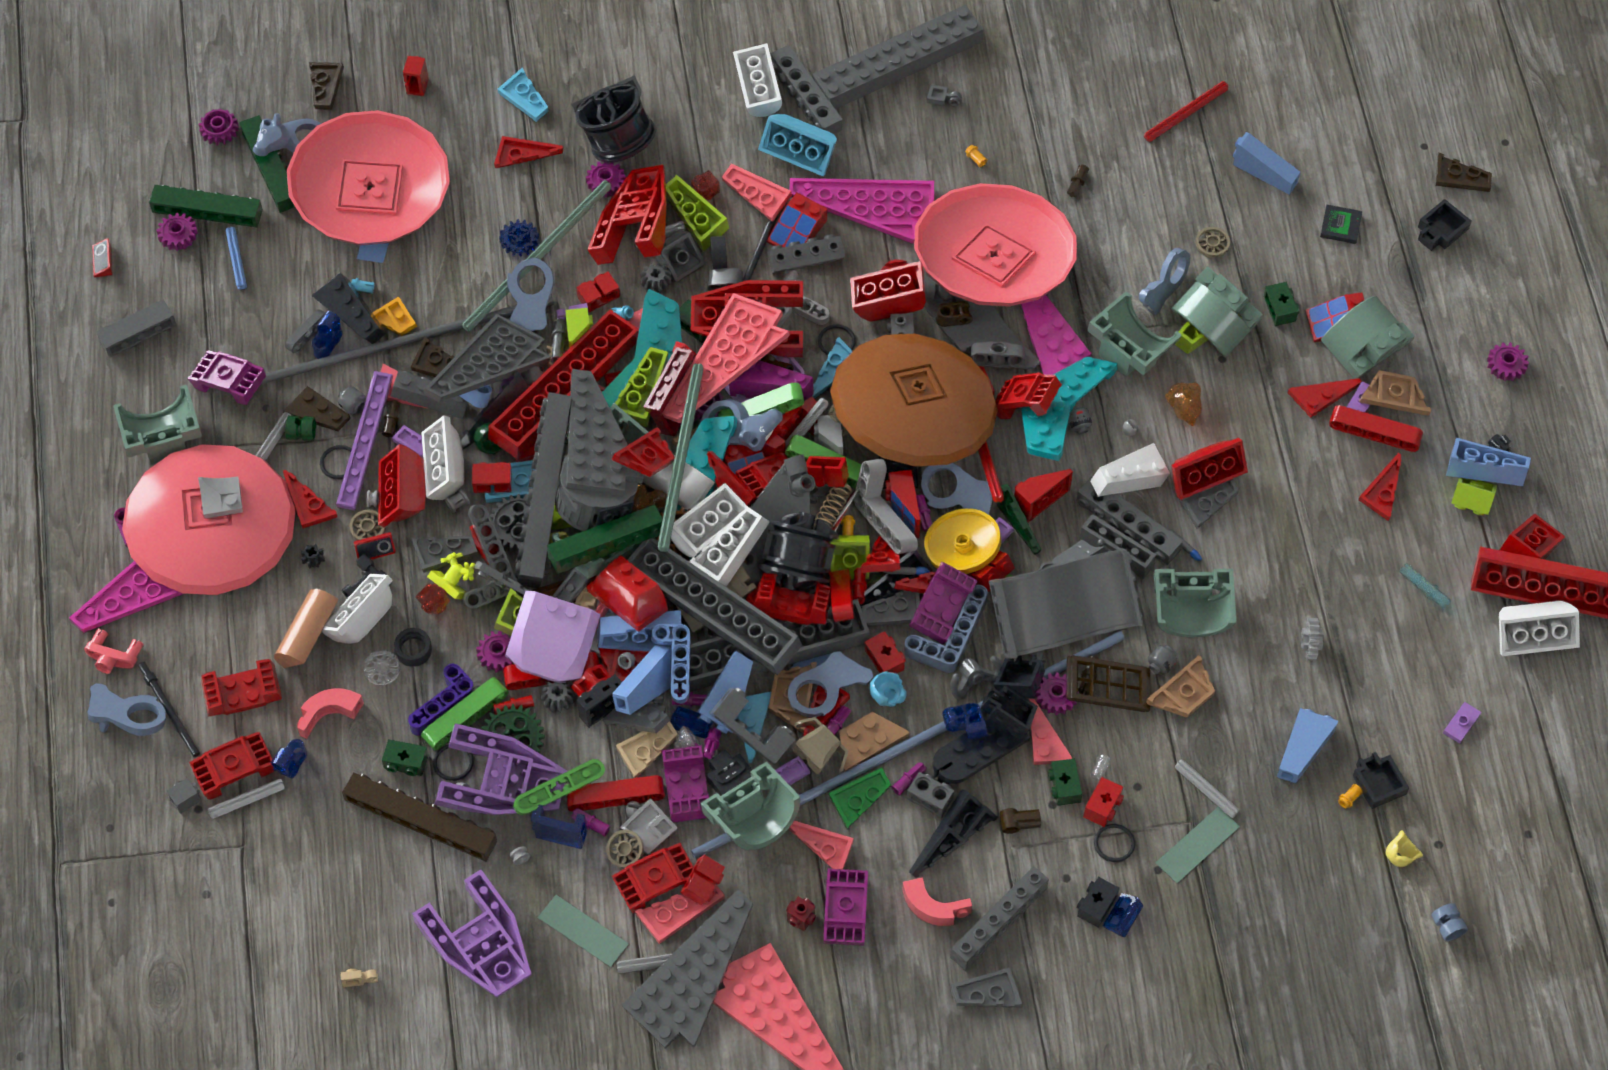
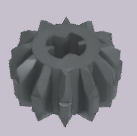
M651 263L650 267L645 266L644 271L641 272V285L645 287L646 292L648 289H651L661 294L662 289L667 290L668 285H671V272L667 270L666 265L661 267L660 263L656 266Z
M548 682L547 687L542 689L541 699L544 702V706L546 708L550 707L552 712L558 709V712L561 713L562 708L568 710L569 704L574 703L573 697L575 693L571 688L572 685L566 684V682H554L553 684Z

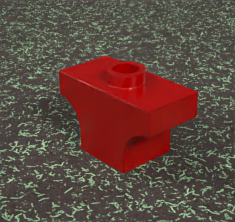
M602 664L586 669L584 675L575 681L571 688L580 696L582 693L592 690V687L598 682L610 678L611 675Z

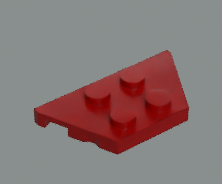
M657 427L616 452L612 460L651 477L672 464L675 457L672 451L669 450L666 440L662 441L659 435L661 431Z
M598 648L606 671L611 677L616 674L622 682L650 652ZM625 652H630L635 657V663L629 669H623L618 664V657Z

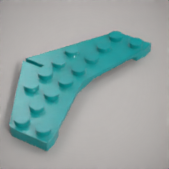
M648 289L643 303L635 357L602 392L609 408L616 402L619 394L624 390L628 380L634 374L650 347L667 351L669 361L673 354L672 350L677 341L682 343L680 311L676 301Z
M1085 357L1053 374L1056 375L1062 386L1051 402L1047 413L1037 416L1029 406L1021 407L1027 452L1031 455L1059 461L1063 456L1064 441L1071 410L1082 397L1101 381L1110 379L1118 370V364Z
M735 416L702 420L689 442L686 463L715 482L716 475L713 467L709 465L707 453L708 451H713L723 461L729 440L734 436L737 427V418ZM715 483L713 484L705 498L714 492ZM660 495L666 506L667 497ZM677 504V510L680 511L681 506Z

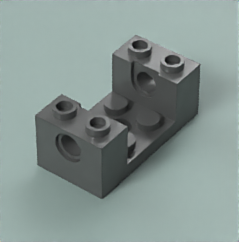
M729 688L710 711V714L768 762L776 764L795 740L792 737L793 732L786 726H775L764 740L755 732L751 731L749 733L746 730L748 727L739 719L734 720L749 702L746 699L747 694L739 688Z

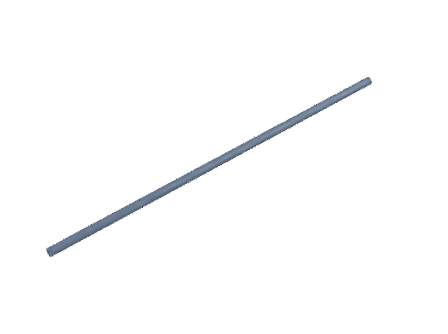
M1119 631L1074 655L1082 657L1093 656L1125 639L1124 635ZM1067 658L1045 669L1043 677L1048 679L1049 673L1054 676L1056 672L1060 673L1066 670ZM982 702L800 794V806L984 712L980 709ZM724 833L691 850V853L697 859L731 842L732 839Z

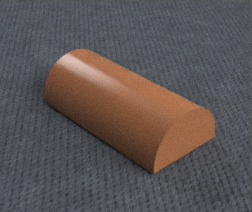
M311 589L308 592L274 654V659L283 668H288L305 663L335 608L338 598L319 589Z

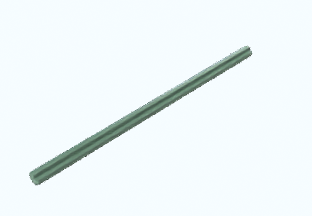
M604 180L527 259L532 257L541 260L611 189V184ZM529 266V267L525 268V269L522 271L521 275H520V280H521L534 266ZM507 279L463 322L462 325L466 331L470 332L510 292Z
M695 363L692 368L659 536L658 550L661 552L669 550L702 380V364Z

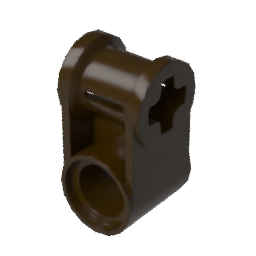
M959 301L939 305L936 315L937 324L941 327L971 323L973 318L969 313V302Z

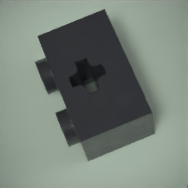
M1098 876L1095 882L1091 881L1086 890L1088 892L1086 898L1082 897L1076 907L1079 909L1077 917L1099 928L1117 899L1120 888Z

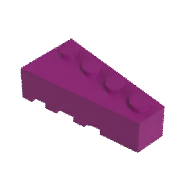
M759 360L729 384L730 396L737 397V394L745 395V398L752 399L754 396L762 395L787 384L799 383L802 387L804 401H806L814 394L813 377Z

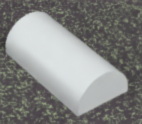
M768 44L734 51L733 54L748 113L755 117H765L776 113L782 106V100Z
M724 483L674 522L671 539L683 554L688 557H695L706 545L715 540L716 535L723 532L729 526V523L748 506Z

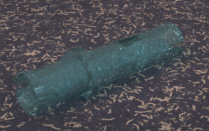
M1408 563L1404 564L1405 568L1402 566L1399 572L1421 589L1428 599L1434 600L1442 609L1449 605L1451 599L1443 594L1437 585L1431 584Z

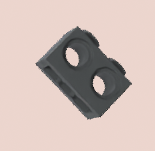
M921 772L918 773L907 790L908 800L941 818L954 798V790L948 784H941L931 775ZM924 786L927 790H920L918 788ZM936 796H943L945 799L938 800Z

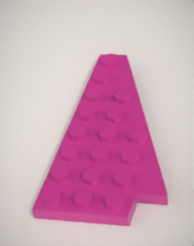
M790 178L789 190L792 193L790 198L797 192L826 207L830 213L912 244L915 241L916 223L926 207L934 201V181Z
M133 561L70 616L69 619L85 633L184 593L153 581Z

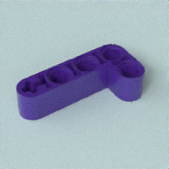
M454 663L448 664L444 668V678L448 687L409 715L408 722L412 734L421 736L425 728L474 691L472 680L460 666ZM452 674H457L455 677H449ZM465 687L469 688V689L466 690V691H462V690H461L462 688H465ZM448 699H453L452 702H445ZM433 710L438 711L435 714H430V712Z

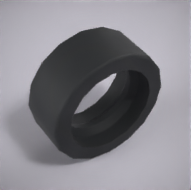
M725 236L711 237L712 269L727 268Z
M407 628L401 631L395 638V654L402 664L410 667L420 666L430 658L432 653L431 640L422 629ZM409 639H420L423 641L425 648L421 653L410 656L402 652V645Z

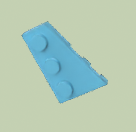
M523 68L497 89L498 94L536 122L549 111L547 104L539 92L536 91Z

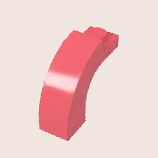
M340 688L324 690L313 695L301 707L303 717L299 719L297 724L300 736L307 739L317 722L328 714L339 713L354 720L364 705L362 695Z
M923 877L903 882L902 890L908 907L918 918L927 923L937 926L954 925V917L964 918L972 912L970 898L951 903H941L932 899L926 891Z

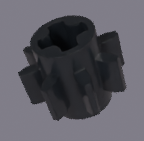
M1496 434L1487 443L1489 447L1508 452L1511 450L1509 445L1511 440L1506 435L1500 436Z
M317 544L306 545L305 550L301 551L302 564L307 563L309 569L311 567L319 568L320 563L325 562L323 548L318 550Z

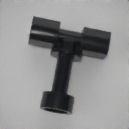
M365 554L356 561L357 566L363 571V577L352 586L346 585L342 589V593L347 599L370 574L387 575L383 570L378 571L374 566V562Z

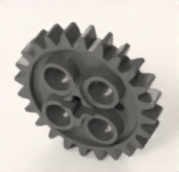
M517 494L516 499L510 495V500L508 501L502 498L503 504L497 502V509H491L492 514L489 515L504 550L509 546L511 552H513L515 548L519 549L520 543H523L520 541V536L517 537L515 535L521 534L523 524L526 525L523 523L526 506H528L526 505L527 494H525L524 498H520V494ZM504 522L509 523L508 525H502Z

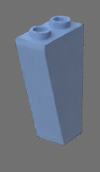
M1246 132L1243 137L1237 139L1235 143L1236 150L1233 154V165L1290 195L1299 182L1301 172L1250 133Z
M655 645L612 693L616 711L631 715L671 688V648Z
M734 651L697 711L701 714L699 718L709 724L713 721L718 725L716 728L725 734L728 731L733 733L713 717L710 711L729 688H739L745 692L753 661Z
M1300 708L1277 777L1297 783L1334 734L1338 720L1328 715L1317 714L1310 709Z

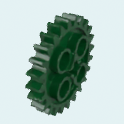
M512 704L509 710L504 705V711L501 712L497 708V715L490 713L492 719H485V723L488 726H482V730L497 733L495 730L498 726H505L506 730L501 735L510 737V734L514 733L515 739L520 742L524 739L529 740L530 744L528 747L539 754L541 753L538 747H544V743L540 741L545 739V735L540 734L544 731V727H538L542 722L540 719L535 720L537 717L536 713L529 715V708L524 712L522 705H520L518 710L515 709L514 704ZM524 721L525 726L518 729L515 727V723Z

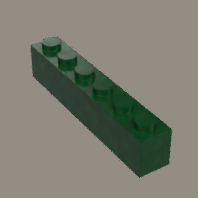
M260 115L241 121L239 124L243 137L279 213L295 208L288 192L287 165L285 161L280 160L282 157L280 150L272 151L266 156H258L253 152L262 122Z
M154 185L149 200L152 213L171 214L172 216H175L176 213L179 216L186 214L187 218L191 216L193 219L258 228L263 211L261 201L256 198L224 195L218 192L210 193L202 190H189L183 187L175 188L167 185Z
M652 505L548 544V557L557 574L568 571L571 568L587 564L595 559L660 536L663 518L656 506Z

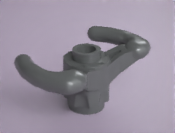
M996 656L991 657L990 660L996 667L995 672L980 667L971 658L962 660L959 664V671L962 674L959 688V674H953L950 682L953 696L956 699H961L965 697L969 688L973 685L980 684L986 680L995 682L1002 666L1001 660Z

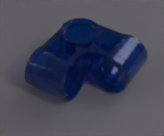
M326 311L317 324L318 333L312 340L314 356L317 359L330 356L343 334L340 317L332 311Z
M977 703L948 707L943 711L942 716L948 731L966 730L970 740L988 736L986 723L980 706Z
M294 739L288 743L286 748H279L270 762L273 770L293 779L308 755L301 739ZM296 748H301L299 752H293Z

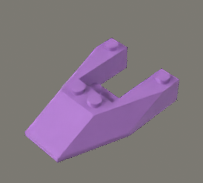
M455 723L448 748L488 757L481 789L477 790L441 781L435 805L454 810L491 815L515 814L517 812L514 810L513 805L519 795L567 772V770L513 737ZM557 782L556 787L550 790V792L552 793L555 790L563 792L564 784L560 785ZM561 798L534 812L559 810Z
M479 870L465 879L464 883L467 892L483 912L481 915L453 933L447 928L430 902L412 913L415 924L448 964L495 997H499L531 976V971L515 915L483 871Z

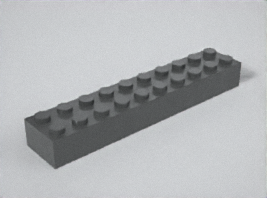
M964 5L812 74V78L833 107L837 109L982 43L984 29L969 8Z
M549 392L548 397L543 398L541 405V417L537 433L540 434L537 435L534 451L537 452L534 454L531 469L535 470H532L528 487L532 488H529L526 505L528 506H526L523 523L526 525L523 524L520 541L523 543H520L517 560H520V562L517 561L514 574L517 582L522 586L540 588L544 575L547 545L549 543L571 396Z
M655 538L641 543L628 561L660 586L667 600L776 675L782 671L802 646L796 634L671 549L667 552L659 551V541Z
M858 599L853 600L854 619L834 622L831 606L829 607L826 624L811 623L804 625L785 620L777 621L796 634L802 644L786 665L864 645L865 641L869 640L870 632ZM721 636L690 644V692L713 686L734 651L753 661L750 675L768 671L769 669ZM679 650L676 653V657L680 659L686 656L684 650ZM682 669L676 671L678 678H683L686 675V672ZM679 684L681 693H683L682 684Z

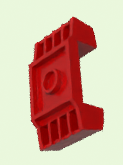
M1032 373L1013 376L1012 379L1004 382L1005 384L995 400L998 409L997 417L1000 419H1011L1016 408L1027 406L1037 416L1046 414L1062 384L1056 375Z
M813 397L804 401L802 406L788 411L782 416V421L775 427L763 446L764 457L780 452L785 453V441L817 403ZM814 424L808 430L812 435H814Z
M780 452L751 462L748 466L737 470L735 475L757 496V499L785 463L784 460L789 457L784 452Z
M763 573L758 583L753 606L775 619L804 625L811 623L826 624L831 601V588L829 586L817 583L815 594L775 586L777 574Z
M271 659L256 661L257 669L217 678L215 671L203 674L201 684L208 717L238 713L281 700L282 696L276 668Z
M260 732L236 738L205 752L202 756L189 762L199 786L208 800L222 796L220 788L256 772H259L261 778L274 772L275 766Z
M681 843L656 851L628 865L623 870L612 875V878L632 914H635L636 910L646 908L645 902L680 885L684 887L694 866Z

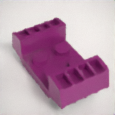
M207 350L205 356L202 357L200 363L197 364V367L187 379L195 389L206 393L212 387L231 393L237 403L247 405L262 381L266 378L264 368L254 365L248 360L220 351L213 352Z
M941 562L915 611L909 627L943 645L950 637L954 629L952 626L968 594L972 593L977 580Z
M702 746L662 750L671 821L674 823L707 818L703 814L701 802L709 798Z
M828 868L824 944L864 946L868 870Z

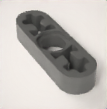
M320 309L316 310L287 339L285 348L292 353L298 352L325 325L328 315Z

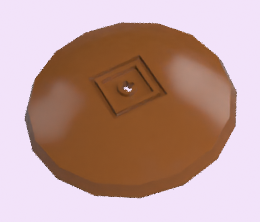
M919 334L883 335L859 345L836 368L830 391L836 416L855 441L882 458L912 466L949 465L975 454L992 435L998 411L989 379L970 356L945 341Z

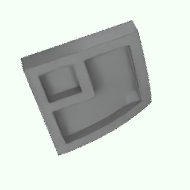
M198 477L205 519L243 512L239 477Z
M650 798L620 829L630 830L638 834L643 841V852L648 856L677 830V827ZM627 834L631 839L635 838V836Z

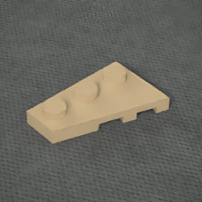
M669 721L657 734L642 731L617 744L616 749L632 776L637 778L662 754V750H666L678 738V734Z

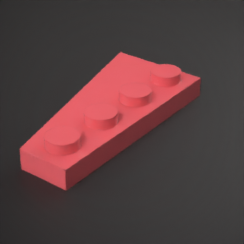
M733 164L729 166L722 176L723 182L772 222L792 196L790 190Z
M715 884L713 889L715 894L710 902L707 901L699 905L683 894H676L663 902H656L645 909H638L635 911V914L660 944L725 899V895Z

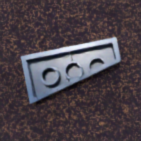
M1456 438L1446 476L1523 486L1531 458Z
M681 610L667 611L639 632L619 616L600 617L597 629L598 648L650 651L655 645H658L653 639L652 632L654 627L658 624H681ZM661 630L656 636L659 639H663L667 636V632ZM681 631L677 632V634H676V637H677V638L680 637ZM660 645L672 649V645Z

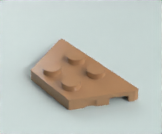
M1381 370L1378 371L1359 400L1360 403L1427 416L1431 413V408L1426 406L1423 400L1425 396L1419 389V384L1415 377Z
M1198 655L1153 693L1146 703L1188 718L1215 693V689L1209 681L1208 672L1202 665L1201 656Z
M811 662L810 665L801 668L797 666L787 671L783 670L774 676L769 711L802 733H804L806 727L797 728L795 723L807 719V717L798 714L791 708L788 700V689L795 677L817 667V662ZM812 683L803 685L796 693L798 702L807 708L810 706L813 690Z
M874 712L839 731L840 742L849 751L843 768L844 772L909 737V731Z

